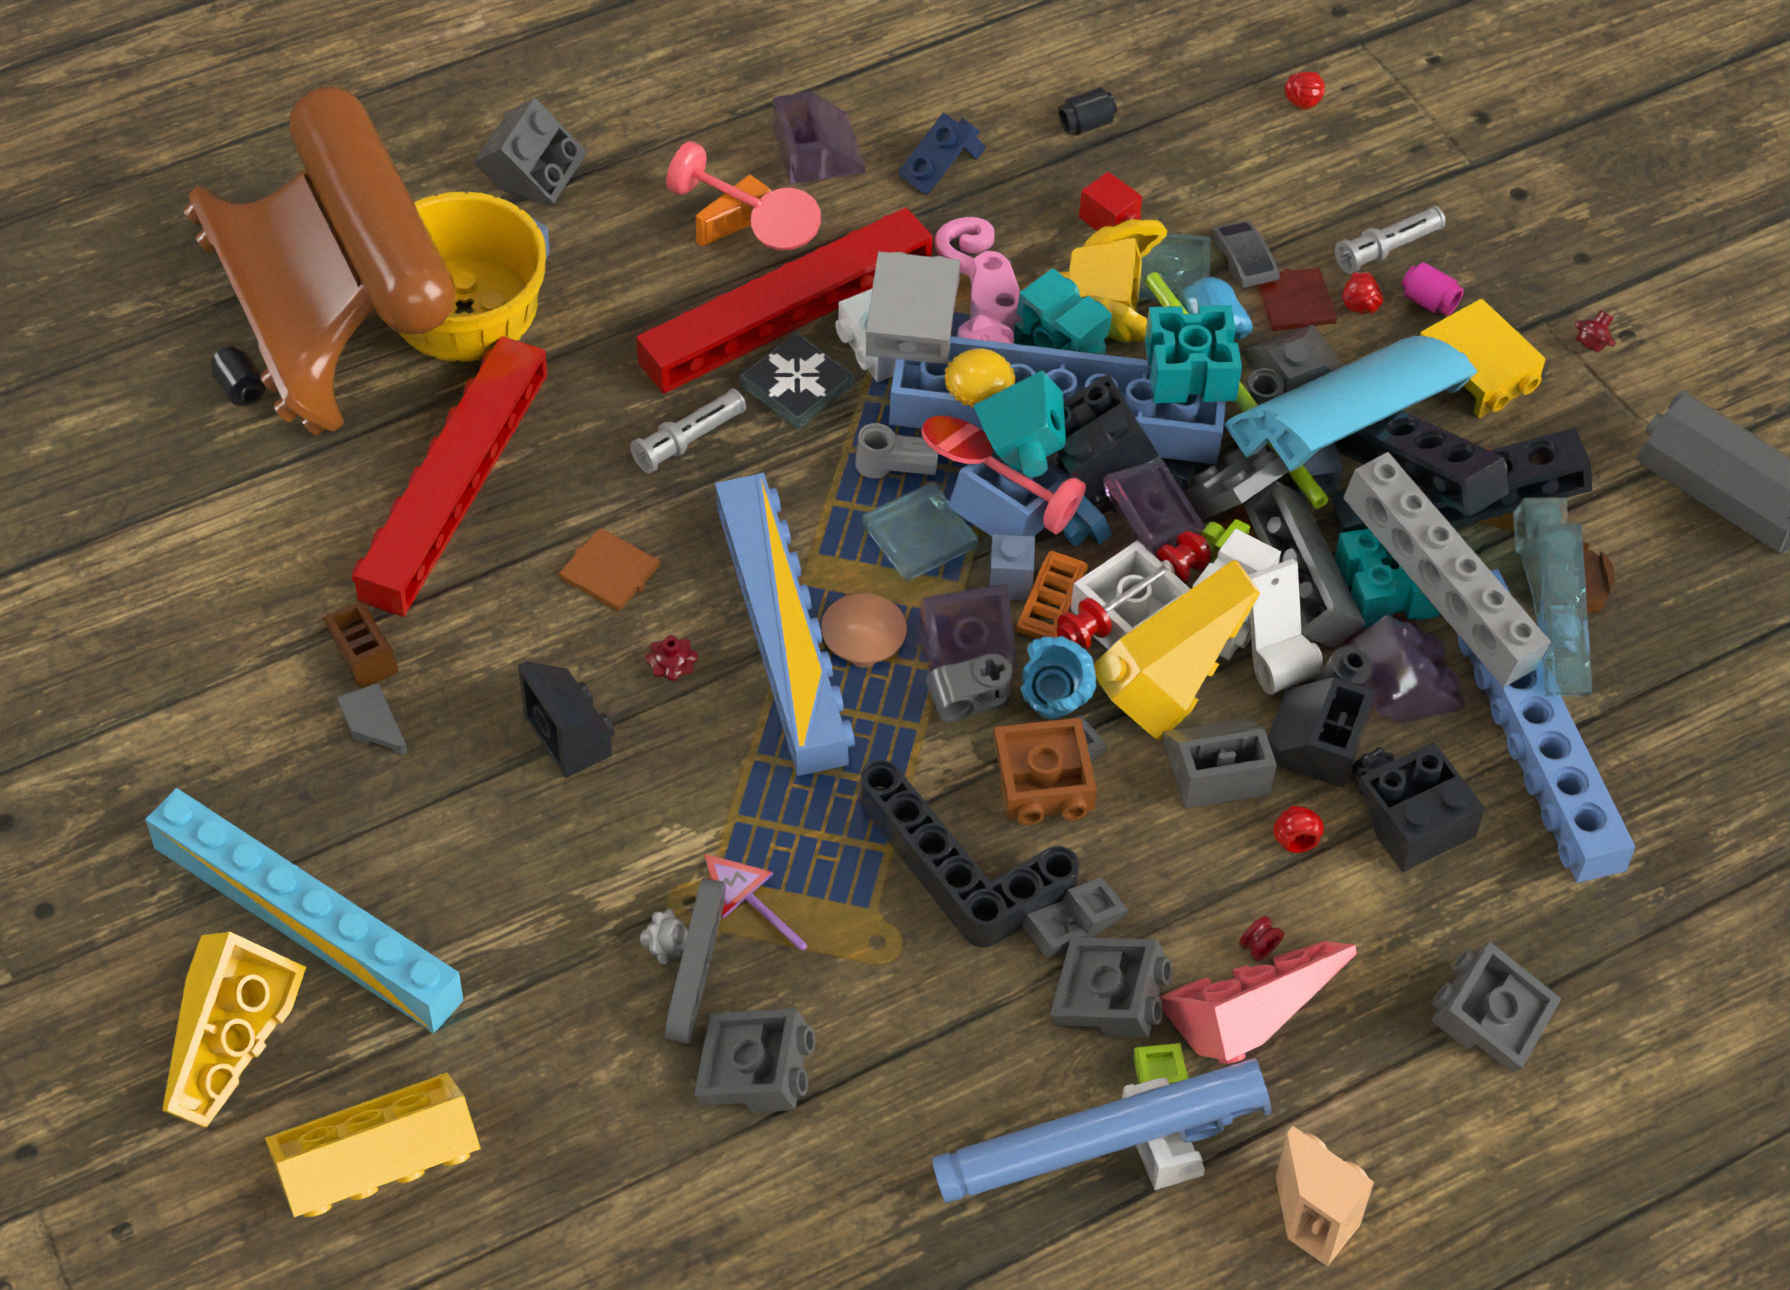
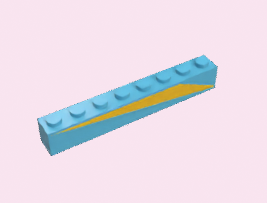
M178 788L145 819L156 850L392 1005L434 1034L464 1001L458 971Z

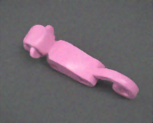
M977 217L958 218L944 224L935 235L934 246L936 256L960 260V272L970 277L972 286L970 320L958 328L957 337L1014 344V326L1021 320L1016 314L1019 293L1021 291L1010 261L999 252L986 251L994 244L995 231L993 226L988 221ZM960 237L959 248L961 251L970 254H981H979L977 257L973 259L972 257L954 249L951 246L950 242L953 239Z

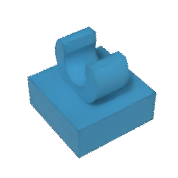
M1083 496L1072 519L1063 529L1065 532L1063 534L1064 537L1074 547L1081 544L1089 534L1099 545L1112 535L1105 517L1085 496Z

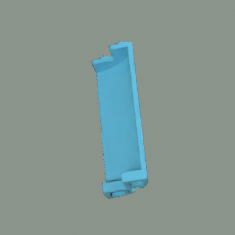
M1427 336L1407 337L1242 412L1225 422L1224 426L1246 458L1258 453L1270 441L1291 472L1302 467L1319 449L1445 389L1450 393L1458 391L1478 371L1464 353L1459 352L1441 340Z

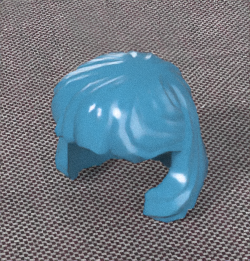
M1214 277L1202 278L1184 288L1180 293L1178 300L1188 314H1198L1199 306L1232 305L1236 340H1240L1252 333L1253 325L1248 314L1237 300L1232 287L1225 281Z
M1063 636L1055 638L1042 637L1041 639L1033 640L1028 645L1027 651L1030 661L1024 667L1022 673L1023 685L1020 687L1024 701L1029 703L1035 712L1045 719L1053 720L1071 713L1091 699L1096 689V672L1093 659L1085 649Z

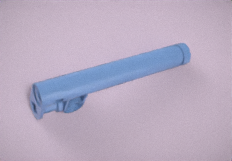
M1254 1058L956 1150V1153L950 1154V1152L932 1157V1162L945 1203L962 1199L967 1194L970 1196L1178 1132H1180L1183 1142L1206 1139L1223 1131L1224 1126L1232 1124L1235 1117L1261 1110L1266 1116L1272 1114V1109L1257 1059Z

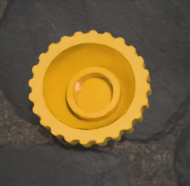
M977 348L960 353L957 357L953 358L952 362L948 363V368L945 369L944 378L949 394L954 396L956 401H961L963 405H970L972 408H974L973 405L1015 384L1014 369L1010 367V363L998 353L988 349Z

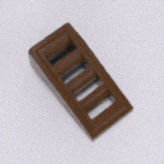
M363 601L323 617L327 630L359 688L368 687L397 674L398 666L392 648ZM359 622H362V624H360V625H357V626H355V627H353V628H350V629H348V630H346V631L341 632V630H343V629H345V628H348V627H350V626H352V625H355V624H357V623H359Z

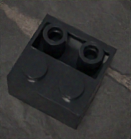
M1109 373L1064 401L1066 444L1063 449L1057 451V454L1071 478H1077L1086 484L1084 496L1088 500L1160 456Z
M1335 677L1286 689L1268 736L1277 767L1344 788L1369 721L1376 691Z
M1435 742L1360 776L1359 783L1377 839L1402 872L1476 837L1485 807Z

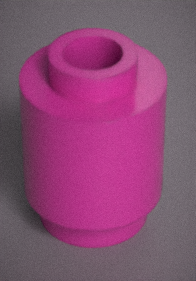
M1422 262L1418 267L1411 266L1401 284L1405 288L1404 297L1436 315L1442 313L1449 316L1458 306L1464 289L1457 285L1456 279L1425 262Z

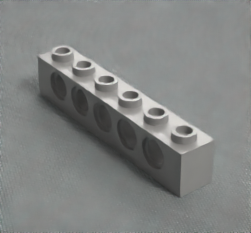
M1389 452L1355 469L1343 497L1344 500L1502 687H1506L1535 670L1551 641Z

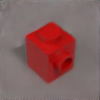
M1108 171L1081 191L1079 218L1096 231L1105 226H1116L1128 220H1141L1140 213L1143 196Z

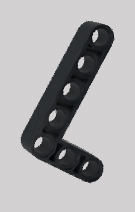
M874 760L864 766L860 781V805L863 811L970 944L977 947L995 945L1022 929L1021 925L1027 914L1061 902L1066 891L1076 887L1080 868L1079 859L1075 852L1064 846L1047 848L990 882L896 765L887 760ZM874 787H884V788H887V789H885V790H877V789H874ZM907 818V819H910V820H912V821H911V822H902V821H899V819ZM933 850L939 854L929 855L924 853V851ZM1050 873H1060L1063 874L1064 877H1055L1052 876ZM960 883L965 885V887L956 888L950 884ZM1023 894L1029 898L1019 899L1014 897L1013 895ZM987 916L990 917L992 920L982 921L977 919L976 917Z

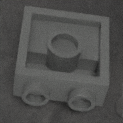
M1263 447L1258 453L1246 458L1241 449L1237 448L1223 457L1226 464L1217 470L1216 466L1212 465L1194 476L1193 479L1196 484L1185 491L1184 495L1199 520L1202 521L1243 503L1290 470L1281 457L1276 455L1274 450L1267 452L1265 447Z
M1071 938L1050 1017L1056 1026L1099 1027L1105 1037L1148 1038L1151 1025H1159L1162 1020L1163 1005L1159 998L1161 985H1169L1173 972L1171 960L1166 957L1157 939Z
M1490 941L1474 951L1467 949L1458 957L1452 967V970L1458 974L1454 983H1446L1432 1000V1005L1438 1010L1431 1021L1466 1049L1477 1044L1509 1071L1514 1073L1523 1068L1561 998Z
M797 1008L710 1014L694 1097L701 1105L745 1103L751 1112L795 1110L798 1096H805L808 1090V1076L803 1068L805 1055L812 1054L815 1050L813 1028L807 1024Z

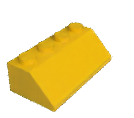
M448 1072L265 1138L294 1217L302 1214L304 1217H314L323 1214L332 1207V1203L348 1197L351 1200L367 1198L378 1191V1186L395 1180L398 1183L413 1181L421 1177L427 1168L441 1163L444 1166L462 1163L470 1157L471 1152L481 1149L465 1097Z

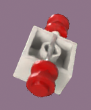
M1184 531L1177 536V547L1163 545L1156 551V557L1140 542H1134L1074 583L1071 611L1064 612L1057 618V636H1063L1068 640L1074 641L1087 650L1091 646L1090 637L1093 635L1109 650L1120 638L1190 590L1184 584L1190 578L1189 569L1193 568L1197 571H1202L1210 563L1211 549L1208 542L1199 534Z

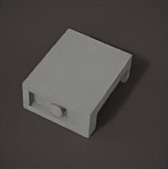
M878 251L866 327V356L948 364L956 292L959 287L960 260L948 259L943 256L927 257L908 255L903 252L889 253Z

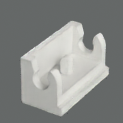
M1159 1078L1138 1085L1130 1084L1124 1086L1122 1099L1170 1084L1167 1078ZM1180 1132L1136 1145L1154 1190L1204 1176L1205 1168L1202 1164L1203 1160L1200 1153L1194 1150L1191 1142L1182 1141Z

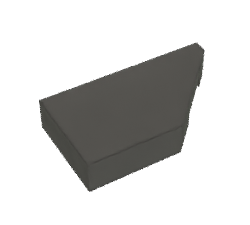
M379 683L337 697L338 706L354 740L366 744L374 742L392 748L393 753L399 755L407 753L406 743Z

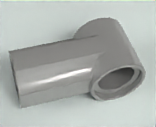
M879 423L868 424L860 430L855 466L859 473L865 477L881 478L890 471L936 474L938 453L930 448L923 438L895 435L891 428Z

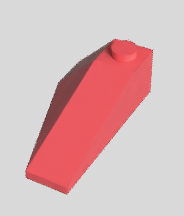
M1323 941L1275 956L1273 958L1274 966L1258 965L1249 967L1245 965L1233 969L1234 978L1211 984L1210 979L1206 977L1193 981L1159 996L1162 1001L1163 1012L1197 1055L1218 1059V1062L1221 1064L1241 1061L1246 1057L1245 1052L1263 1045L1357 954L1356 947L1352 944Z

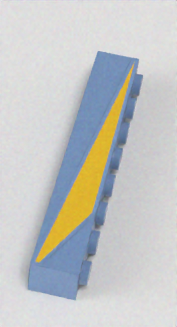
M764 473L715 483L717 511L796 774L801 776L849 765L848 747L855 746L852 726L849 720L842 721L839 713L844 711L842 695L839 686L831 687L828 678L833 676L831 660L828 652H820L818 643H822L820 625L817 618L810 619L807 611L812 608L807 585H799L797 577H801V568L797 553H789L787 545L791 544L787 521H779L777 513L781 512L778 492L776 488L769 489Z

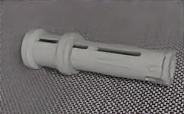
M1433 205L1427 210L1381 230L1369 228L1354 240L1344 239L1337 242L1335 257L1338 265L1345 273L1353 274L1358 272L1361 266L1368 262L1378 263L1385 260L1389 251L1431 232L1443 229L1446 223L1445 216L1438 206Z
M732 388L726 394L699 408L676 423L664 422L658 426V431L645 439L637 438L631 442L630 449L634 460L644 472L649 474L654 472L662 461L672 455L679 457L684 454L688 447L687 444L712 431L732 417L745 412L746 403L739 391Z

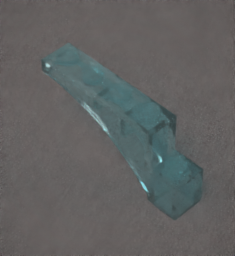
M1524 498L1514 512L1516 553H1519L1527 574L1537 626L1551 641L1542 657L1545 696H1589L1593 690L1582 524H1568L1567 498Z

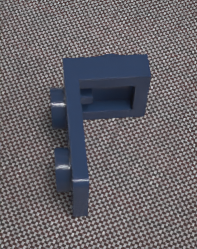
M943 112L898 172L899 176L923 194L928 195L962 149L975 159L979 158L986 148L977 138L980 131L965 119L961 118L957 122Z

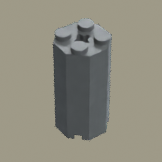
M1684 390L1679 391L1672 400L1665 415L1657 413L1648 424L1645 434L1650 436V438L1640 449L1636 460L1778 553H1787L1790 550V457Z

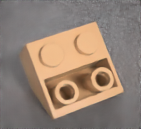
M1292 1126L1287 1132L1276 1173V1182L1287 1238L1328 1267L1359 1228L1374 1182L1367 1177L1364 1170L1358 1165L1349 1161L1345 1162L1327 1150L1325 1144L1318 1137L1309 1133L1304 1134Z

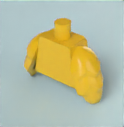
M1133 219L1116 226H1105L1099 229L1087 239L1082 247L1072 251L1069 272H1059L1077 285L1082 299L1090 296L1093 300L1102 303L1112 313L1109 334L1105 338L1110 337L1124 343L1144 342L1147 318L1137 313L1142 268L1141 258L1147 256L1152 248L1167 236L1168 230L1158 220Z

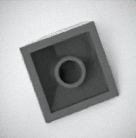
M1312 324L1243 350V356L1253 370L1269 368L1281 375L1284 382L1283 394L1343 367V364Z

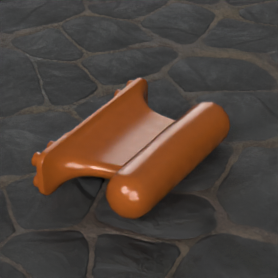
M334 86L320 87L301 96L290 112L289 132L291 140L305 167L292 180L271 195L247 203H232L203 186H195L188 194L191 202L183 209L185 215L192 223L203 227L196 235V239L207 252H217L259 342L258 348L268 367L260 375V378L269 390L274 393L279 392L281 398L274 403L276 412L287 422H292L297 416H301L303 425L315 436H319L326 429L335 432L343 425L344 419L334 394L335 368L348 339L367 316L375 309L377 315L393 331L409 335L425 334L444 324L454 309L456 294L453 277L364 105L350 91Z

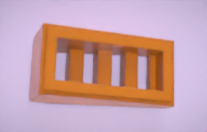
M752 175L746 176L734 186L758 199L771 192L769 187ZM724 193L696 214V243L702 247L750 226L751 213L754 207Z
M1049 551L1019 618L1016 631L1037 639L1042 637H1058L1056 632L1058 628L1057 618L1064 612L1071 611L1073 585L1076 581L1087 575L1088 565L1081 560ZM1048 586H1051V587L1057 588V589H1059V590L1065 591V592H1067V593L1064 594V593L1055 591V590L1050 589V588H1047V587H1048ZM1040 601L1058 606L1060 609L1042 604ZM1036 614L1053 620L1054 624L1052 625L1032 617Z

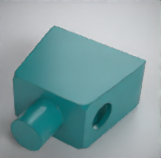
M1043 370L973 405L996 454L1010 468L1017 471L1022 469L1024 475L1028 477H1037L1044 474L1048 469L1046 457L1063 449L1066 444L1063 393Z

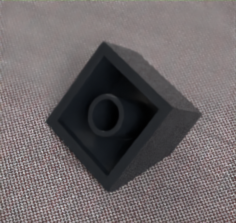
M528 661L518 665L524 717L565 778L612 756L611 737L615 735L613 726L604 712L597 713L593 707L592 695L583 681L577 683L567 668Z

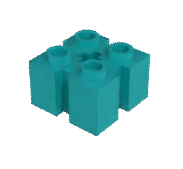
M1052 268L1019 293L1016 314L1022 319L1014 326V344L1105 355L1106 345L1104 338L1109 334L1112 313L1102 303L1093 300L1090 296L1082 299L1077 285L1071 279L1065 278Z
M1232 305L1199 306L1198 314H1183L1182 306L1149 307L1144 341L1148 365H1152L1150 383L1153 403L1187 402L1188 394H1201L1203 402L1236 401L1242 364L1238 343H1234L1236 328Z
M1369 528L1340 533L1334 559L1348 588L1351 589V595L1366 623L1359 630L1391 625L1393 615L1404 614L1407 622L1439 617L1440 612Z

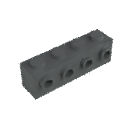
M1274 481L1244 504V508L1259 540L1281 551L1279 563L1294 559L1298 563L1301 631L1304 636L1312 642L1317 641L1334 649L1366 625L1304 495Z

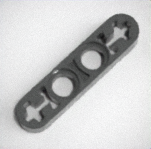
M702 878L668 1011L665 1029V1039L667 1041L690 1044L723 912L726 894L725 881Z

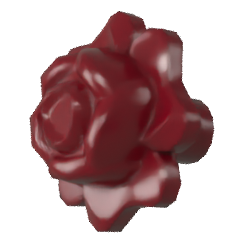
M1599 310L1595 319L1575 321L1574 325L1579 330L1576 340L1578 342L1581 341L1582 346L1595 352H1600L1607 345L1614 347L1616 342L1611 337L1612 333L1608 328L1614 317Z
M673 635L667 636L662 641L651 643L649 646L651 653L645 656V662L652 667L653 675L658 678L665 677L670 681H674L684 674H691L694 671L693 663L698 661V654L691 649L690 641L685 638L678 640Z

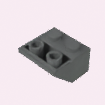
M533 98L506 113L473 163L500 190L550 206L555 203L587 154V151L536 98Z
M1243 718L1163 732L1162 738L1185 809L1270 795L1277 764L1265 729L1250 719Z

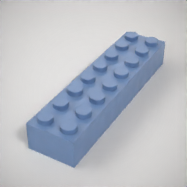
M950 336L948 363L952 362L954 357L967 350L977 348L992 350L1010 363V367L1014 369L1015 384L1043 370L1062 390L1064 401L1109 373L1160 455L1158 457L1217 464L1226 401L1203 402L1201 394H1188L1187 402L1153 403L1150 383L1152 365H1148L1147 360ZM896 359L890 395L889 425L922 428L928 418L951 416L963 419L984 431L974 408L970 407V405H963L961 401H956L955 397L951 396L949 390L946 389L944 376L948 364Z

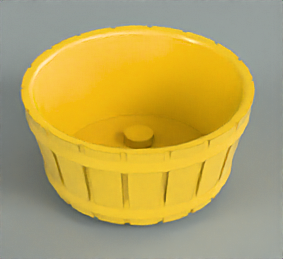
M448 192L415 201L414 203L453 277L456 292L455 306L443 325L425 334L409 335L401 332L399 334L421 353L430 357L435 356L436 359L456 362V360L460 362L480 360L488 349H493L499 337L502 336L519 341L521 336L529 329L536 315L538 293L545 274L546 245L543 234L535 221L513 203L484 193ZM460 301L465 304L472 301L471 307L473 312L470 314L467 312L455 313L457 311L456 303Z

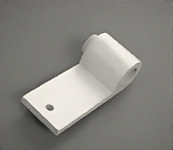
M1290 559L1249 574L1248 576L1261 592L1250 610L1253 666L1260 686L1267 694L1272 695L1317 678L1320 673V667L1323 666V657L1319 647L1315 643H1310L1301 632L1298 563L1294 559Z

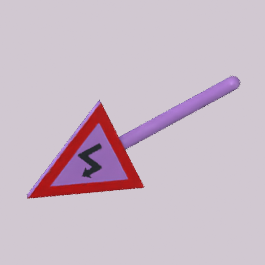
M704 854L711 879L726 882V894L722 912L723 919L740 903L746 900L799 950H806L807 944L752 894L773 875V872Z

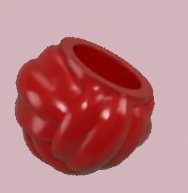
M1316 72L1291 74L1284 86L1286 98L1293 106L1301 110H1308L1317 106L1322 100L1325 93V83L1319 76V73Z
M1355 272L1351 275V279L1345 283L1346 286L1342 298L1345 306L1350 311L1359 312L1360 314H1375L1383 304L1384 296L1370 272Z
M1295 805L1283 811L1273 827L1276 841L1292 853H1302L1313 849L1318 845L1320 837L1324 832V824L1318 814L1304 806L1298 807Z

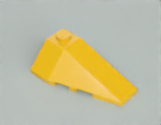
M1232 560L1120 638L1094 663L1096 679L1111 701L1152 737L1161 741L1164 731L1173 730L1191 713L1198 701L1195 695L1207 675L1212 677L1219 665L1215 661L1228 639L1235 638L1261 592L1239 562Z
M231 932L201 935L185 981L162 1111L199 1127H208L239 1084V1076L251 1059L260 1055L266 1047L264 1042L275 1026L278 1023H283L292 1011L306 970L305 966Z

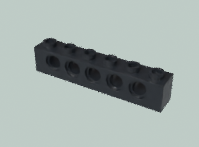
M1402 410L1334 442L1339 453L1362 464H1366L1389 452L1424 494L1469 516L1474 515L1509 494L1507 466L1503 456Z
M1576 428L1490 450L1504 457L1507 466L1509 494L1472 516L1428 495L1426 497L1454 528L1593 491L1591 462ZM1347 488L1331 492L1334 518L1339 533L1368 529L1365 523L1344 500L1343 497Z

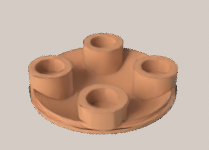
M870 593L851 594L838 599L826 610L821 622V635L827 647L838 657L850 661L855 666L861 668H870L875 662L885 660L895 654L904 643L907 633L906 620L901 610L890 600Z

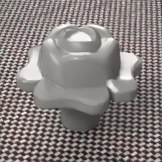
M668 909L664 913H653V923L649 924L647 929L641 933V944L645 948H650L651 954L657 955L660 964H667L669 961H679L688 934L684 922L676 918L675 912L672 909Z

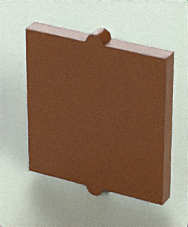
M599 528L583 547L575 549L576 555L559 572V579L619 612L636 592L644 590V583L659 568L660 560Z

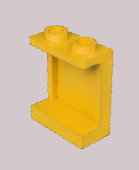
M1482 298L1421 331L1420 336L1441 340L1459 352L1464 353L1478 371L1463 385L1476 398L1473 413L1478 418L1491 411H1500L1509 401L1521 394H1530L1539 386L1542 380L1541 373L1546 358Z

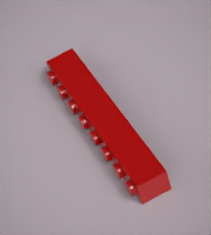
M907 207L885 215L880 220L859 230H854L843 238L826 246H821L793 262L785 263L780 268L759 278L752 279L747 284L726 294L719 295L713 300L691 311H686L662 325L648 329L636 337L638 364L664 395L839 309V302L873 289L878 251L889 253L903 252L908 255L932 257L933 236Z
M502 336L499 337L492 350L488 349L485 352L481 368L476 377L470 378L467 381L460 403L457 407L450 409L445 427L439 437L434 436L427 450V457L421 466H416L413 469L408 488L402 497L398 496L394 500L390 510V517L386 524L375 531L371 541V548L364 559L360 558L356 562L352 572V582L355 583L358 602L363 601L364 604L405 617L546 380L547 364L545 349Z

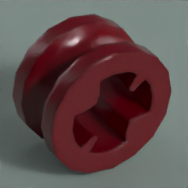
M1263 916L1253 922L1239 940V946L1243 950L1250 949L1251 957L1255 961H1261L1269 956L1284 937V931L1280 927H1271L1273 922L1268 916Z

